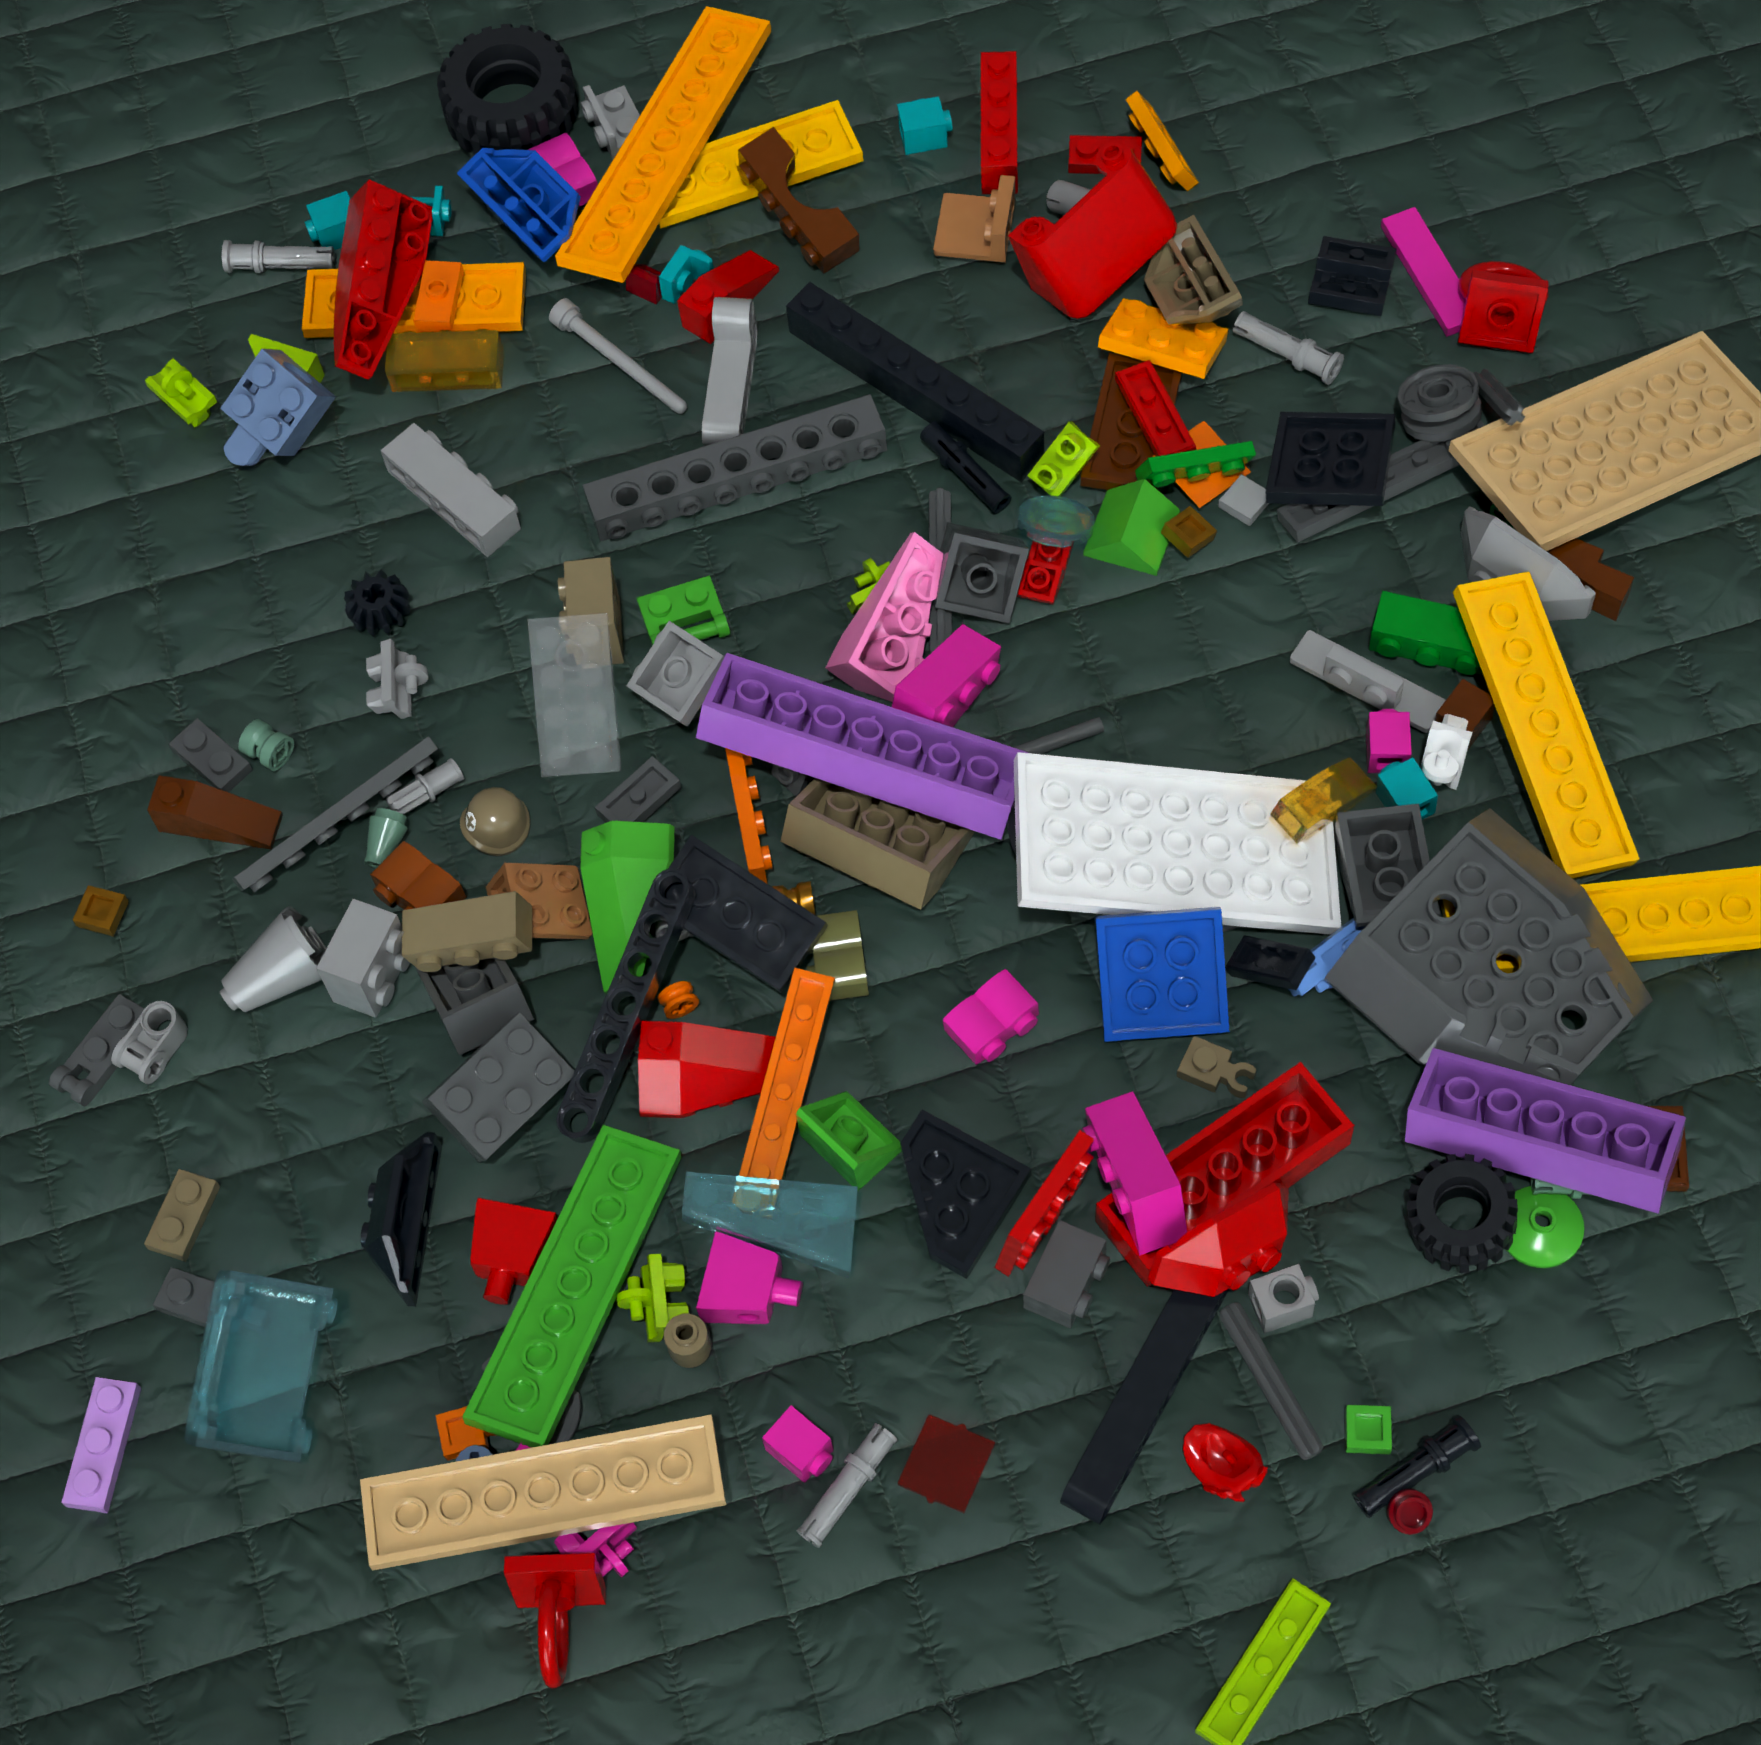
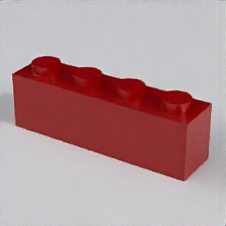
M1016 51L981 52L982 194H991L992 189L998 190L1000 175L1015 176V194H1018Z

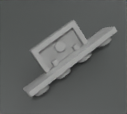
M1311 630L1305 633L1290 656L1291 664L1380 710L1394 709L1398 712H1410V725L1424 733L1430 731L1433 720L1435 721L1436 712L1446 701L1440 696Z

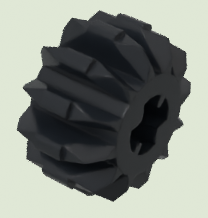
M380 570L375 577H371L365 571L363 581L352 580V590L344 592L345 612L347 618L353 622L359 632L367 629L368 633L374 637L381 629L390 635V626L392 625L403 627L404 620L402 616L410 614V605L408 603L410 596L407 588L401 584L400 579L395 574L387 577L386 573Z

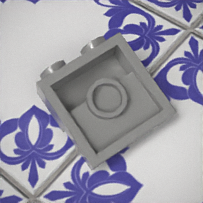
M668 621L664 629L656 636L653 646L643 661L635 668L633 676L626 686L688 727L703 704L725 656L671 621Z

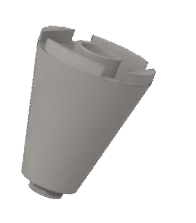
M288 906L280 912L221 979L224 988L220 990V994L232 1010L240 1008L243 1012H248L322 980L316 967L327 947L311 926L307 928L304 925L301 927L297 921L303 916L292 906Z

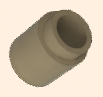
M684 1313L673 1317L667 1323L664 1330V1340L671 1359L677 1365L685 1368L697 1367L704 1363L711 1352V1341L702 1319L696 1315Z

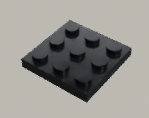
M1280 412L1265 492L1266 502L1278 504L1383 506L1396 426L1395 414Z

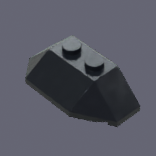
M433 1132L424 1133L378 1168L376 1183H371L368 1190V1206L372 1208L369 1222H364L361 1230L362 1248H365L374 1265L407 1306L414 1307L417 1304L442 1152L439 1140Z

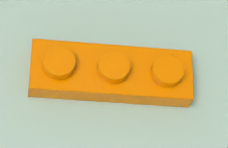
M1138 91L1134 92L1125 99L1133 111L1128 115L1130 120L1140 133L1146 132L1149 138L1144 143L1156 159L1161 157L1164 164L1160 166V169L1172 185L1178 182L1186 191H1189L1199 181L1153 106Z

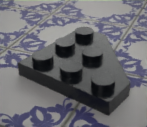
M922 1109L900 1143L903 1159L930 1259L967 1279L1030 1178L1031 1168Z

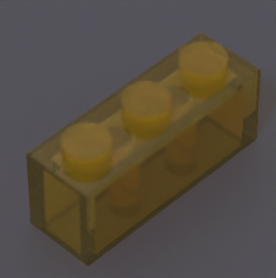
M442 330L439 332L420 333L406 331L403 333H393L387 345L385 372L392 392L502 388L504 349L498 330Z

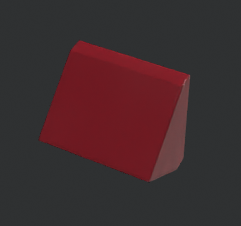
M635 264L626 278V291L657 305L662 298L659 276L662 272L645 264Z

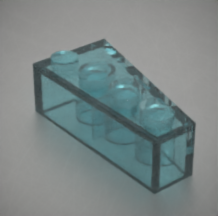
M686 1171L682 1220L712 1232L727 1234L849 1279L858 1187Z

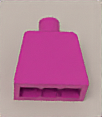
M715 1232L696 1309L699 1318L704 1323L768 1324L771 1320L775 1303L798 1307L803 1282L781 1277L783 1266L780 1255L727 1234Z

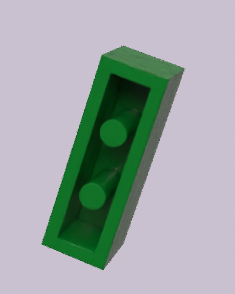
M1382 591L1372 628L1369 650L1378 652L1385 657L1392 658L1398 656L1416 660L1425 666L1438 665L1456 669L1458 672L1466 675H1483L1458 607Z

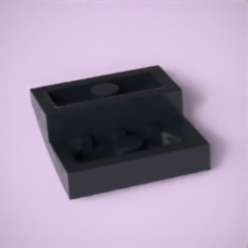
M1324 236L1317 258L1316 271L1310 288L1308 303L1382 316L1397 248Z

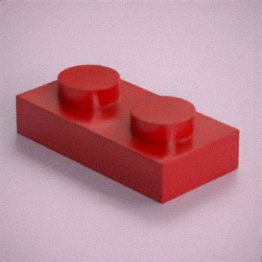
M1070 135L1068 173L1102 174L1097 168L1095 158L1101 147L1113 136ZM1116 136L1131 148L1141 163L1142 136Z

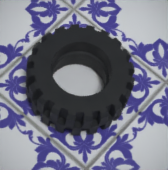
M501 24V28L492 29L489 26L482 28V33L477 35L471 33L463 39L464 43L462 45L457 43L449 52L450 58L446 57L443 60L440 74L437 77L438 95L449 133L465 151L470 153L473 151L475 155L482 148L528 150L565 132L568 134L572 128V122L576 119L578 112V96L572 66L568 55L564 53L563 47L558 41L551 40L550 35L540 30L533 32L532 27L521 24L519 28H514L512 24ZM523 84L534 88L526 96L512 102L492 103L483 100L488 93L505 85Z

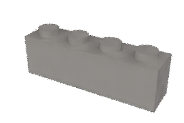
M413 423L380 450L387 471L487 558L521 530L517 517L519 510L513 500L505 494L502 496L497 494L484 475L481 473L475 475L470 471L466 462L458 453L454 451L449 453L444 449L441 441L432 431L424 432Z

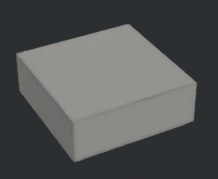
M1241 474L1219 499L1218 507L1246 525L1251 526L1269 504L1266 502V489Z

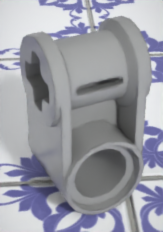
M155 1001L149 1004L128 1033L117 1043L112 1053V1064L119 1068L126 1067L138 1074L140 1081L147 1085L152 1084L159 1078L168 1061L185 1041L188 1030L185 1021L170 1003ZM171 1020L166 1029L157 1031L162 1022Z

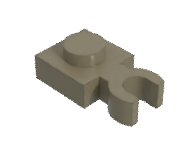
M1193 1036L1177 1070V1077L1214 1093L1221 1083L1226 1085L1228 1091L1235 1097L1246 1098L1248 1087L1239 1084L1236 1078L1246 1076L1254 1080L1256 1068L1246 1062L1230 1063L1232 1051Z

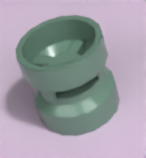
M255 719L248 724L241 734L238 749L249 758L257 757L261 765L267 769L277 771L289 760L294 749V740L281 731L274 732L272 726L267 722Z

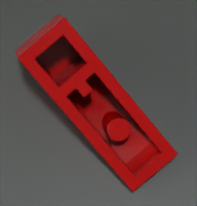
M749 250L701 275L677 300L682 327L712 344L715 340L712 327L714 298L754 299L779 272V266Z

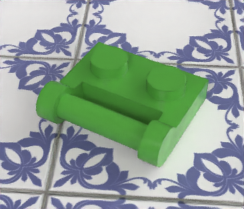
M710 575L637 598L652 646L656 636L664 629L668 621L683 627L712 618V621L683 630L699 640L716 635L719 638L731 635Z

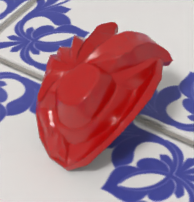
M1210 1423L1194 1425L1184 1436L1183 1452L1189 1468L1202 1483L1204 1491L1213 1495L1216 1494L1221 1499L1230 1498L1237 1502H1244L1245 1499L1241 1494L1242 1491L1260 1486L1265 1475L1268 1473V1467L1263 1466L1262 1457L1258 1450L1247 1440L1225 1428Z

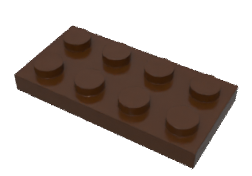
M1109 353L1090 438L1097 442L1100 447L1082 469L1081 486L1109 490L1137 481L1135 470L1147 458L1154 455L1115 381V372L1145 361ZM1152 364L1174 406H1176L1182 372Z

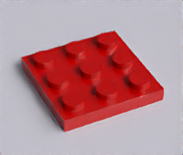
M1079 1130L1008 1234L994 1267L1007 1277L1010 1276L1016 1266L1024 1270L1036 1252V1247L1042 1239V1234L1046 1236L1059 1218V1213L1064 1207L1065 1201L1070 1202L1082 1184V1179L1094 1159V1156L1088 1153L1094 1141L1092 1137Z

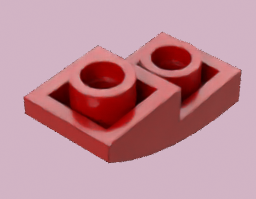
M1036 527L1017 597L1054 605L1075 541L1074 535Z

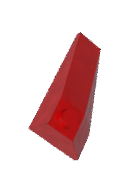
M641 1021L638 1053L640 1117L684 1118L695 1115V1111L716 1105H719L721 1108L732 1105L734 1100L756 1094L760 1096L776 1037L686 1022Z

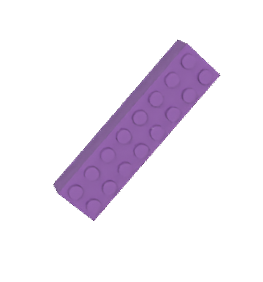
M726 653L702 704L696 733L697 739L1000 840L1003 837L1011 809L1015 803L1014 758L1017 752L1028 753L730 653Z

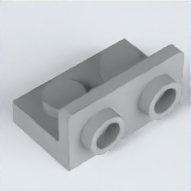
M590 85L584 86L585 101L580 102L582 112L588 123L593 121L596 126L593 128L599 147H606L613 160L640 115L625 85L597 96L594 95Z

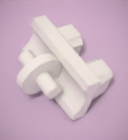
M1445 714L1442 723L1433 720L1420 767L1426 778L1431 780L1433 785L1440 786L1444 783L1449 788L1457 790L1473 733L1466 730L1468 720L1451 714Z

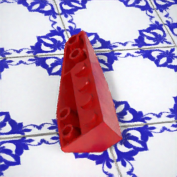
M370 179L366 181L349 201L339 260L334 308L335 367L367 380L373 376L423 272L432 225V206Z

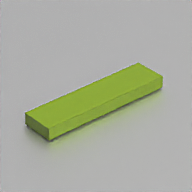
M1292 1578L1202 1718L1195 1733L1213 1745H1243L1329 1610L1331 1603Z

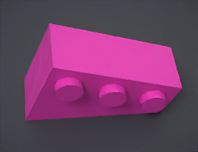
M962 624L896 685L892 707L953 727L984 687L990 685L996 679L1001 665L998 663L1001 646Z

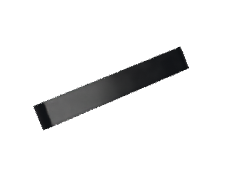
M663 870L653 880L557 1113L556 1122L558 1129L562 1134L575 1142L586 1143L592 1141L597 1137L602 1128L639 1038L641 1021H646L695 901L696 893L694 886L679 870ZM675 882L683 884L684 888L680 897L674 900L665 899V890L670 884ZM659 920L667 921L666 933L660 938H650L649 930L651 925ZM643 958L651 959L652 967L649 973L642 977L634 976L633 969L636 962ZM628 996L635 997L636 1006L633 1012L629 1015H619L618 1004L620 1001ZM610 1035H618L620 1045L617 1051L612 1054H604L602 1043L605 1038ZM601 1073L604 1077V1084L601 1090L596 1093H588L586 1089L588 1078L593 1074ZM578 1112H586L588 1123L585 1129L580 1132H573L570 1127L572 1117Z
M1174 1289L1070 1478L1061 1497L1060 1504L1099 1525L1104 1521L1229 1289L1215 1297Z

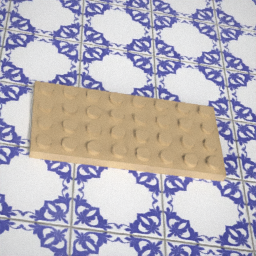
M1700 331L1524 408L1522 413L1525 418L1521 423L1516 421L1511 426L1501 418L1451 440L1449 452L1515 530L1545 551H1548L1761 455V393L1703 331Z

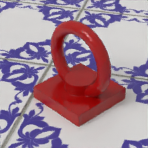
M1482 262L1467 268L1459 279V289L1466 302L1458 334V343L1533 353L1544 305L1548 299V280H1543L1535 272L1523 266L1508 262Z
M595 1553L505 1556L504 1576L517 1608H538V1653L542 1679L549 1688H558L564 1682L567 1672L569 1651L568 1610L574 1608V1606L606 1605V1585Z

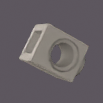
M1299 1264L1250 1280L1248 1296L1264 1334L1313 1317L1315 1301L1319 1300L1317 1288L1310 1275L1304 1277ZM1279 1291H1288L1297 1300L1292 1304H1282L1276 1300L1274 1295Z

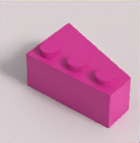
M1132 1091L1085 1108L1088 1126L1083 1127L1082 1131L1094 1139L1089 1151L1097 1152L1099 1157L1097 1164L1105 1183H1110L1117 1209L1125 1219L1139 1255L1176 1243L1187 1233L1181 1184L1134 1092Z

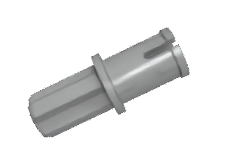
M450 758L447 762L423 776L421 774L415 775V781L388 796L386 799L390 810L404 815L428 800L434 802L436 795L455 783L464 780V776L456 762Z

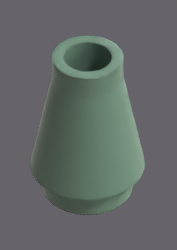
M386 808L376 809L374 816L369 817L364 864L376 869L398 847L408 830L407 826H405L406 816Z

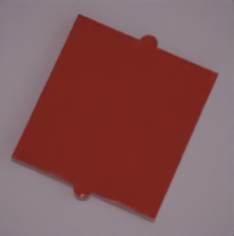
M929 1414L898 1480V1486L926 1497L929 1504H933L936 1501L964 1514L993 1451L995 1442L966 1430L964 1424L956 1426Z

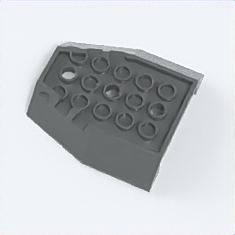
M1490 808L1470 820L1356 936L1324 978L1327 983L1415 1061L1426 1066L1432 1049L1435 1048L1571 1086L1622 1030H1626L1653 1001L1585 889ZM1439 899L1448 900L1454 905L1455 914L1447 918L1440 917L1434 912L1432 904ZM1503 954L1515 957L1519 963V970L1514 973L1501 971L1496 964V958ZM1567 1010L1578 1012L1583 1018V1027L1577 1030L1567 1028L1561 1021V1014Z

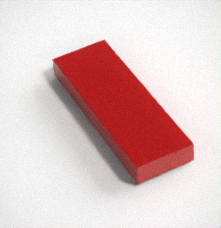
M1150 360L1115 372V381L1155 457L1196 450V445Z

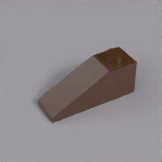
M161 775L158 776L147 809L159 832L271 850L283 816L279 810L198 781Z

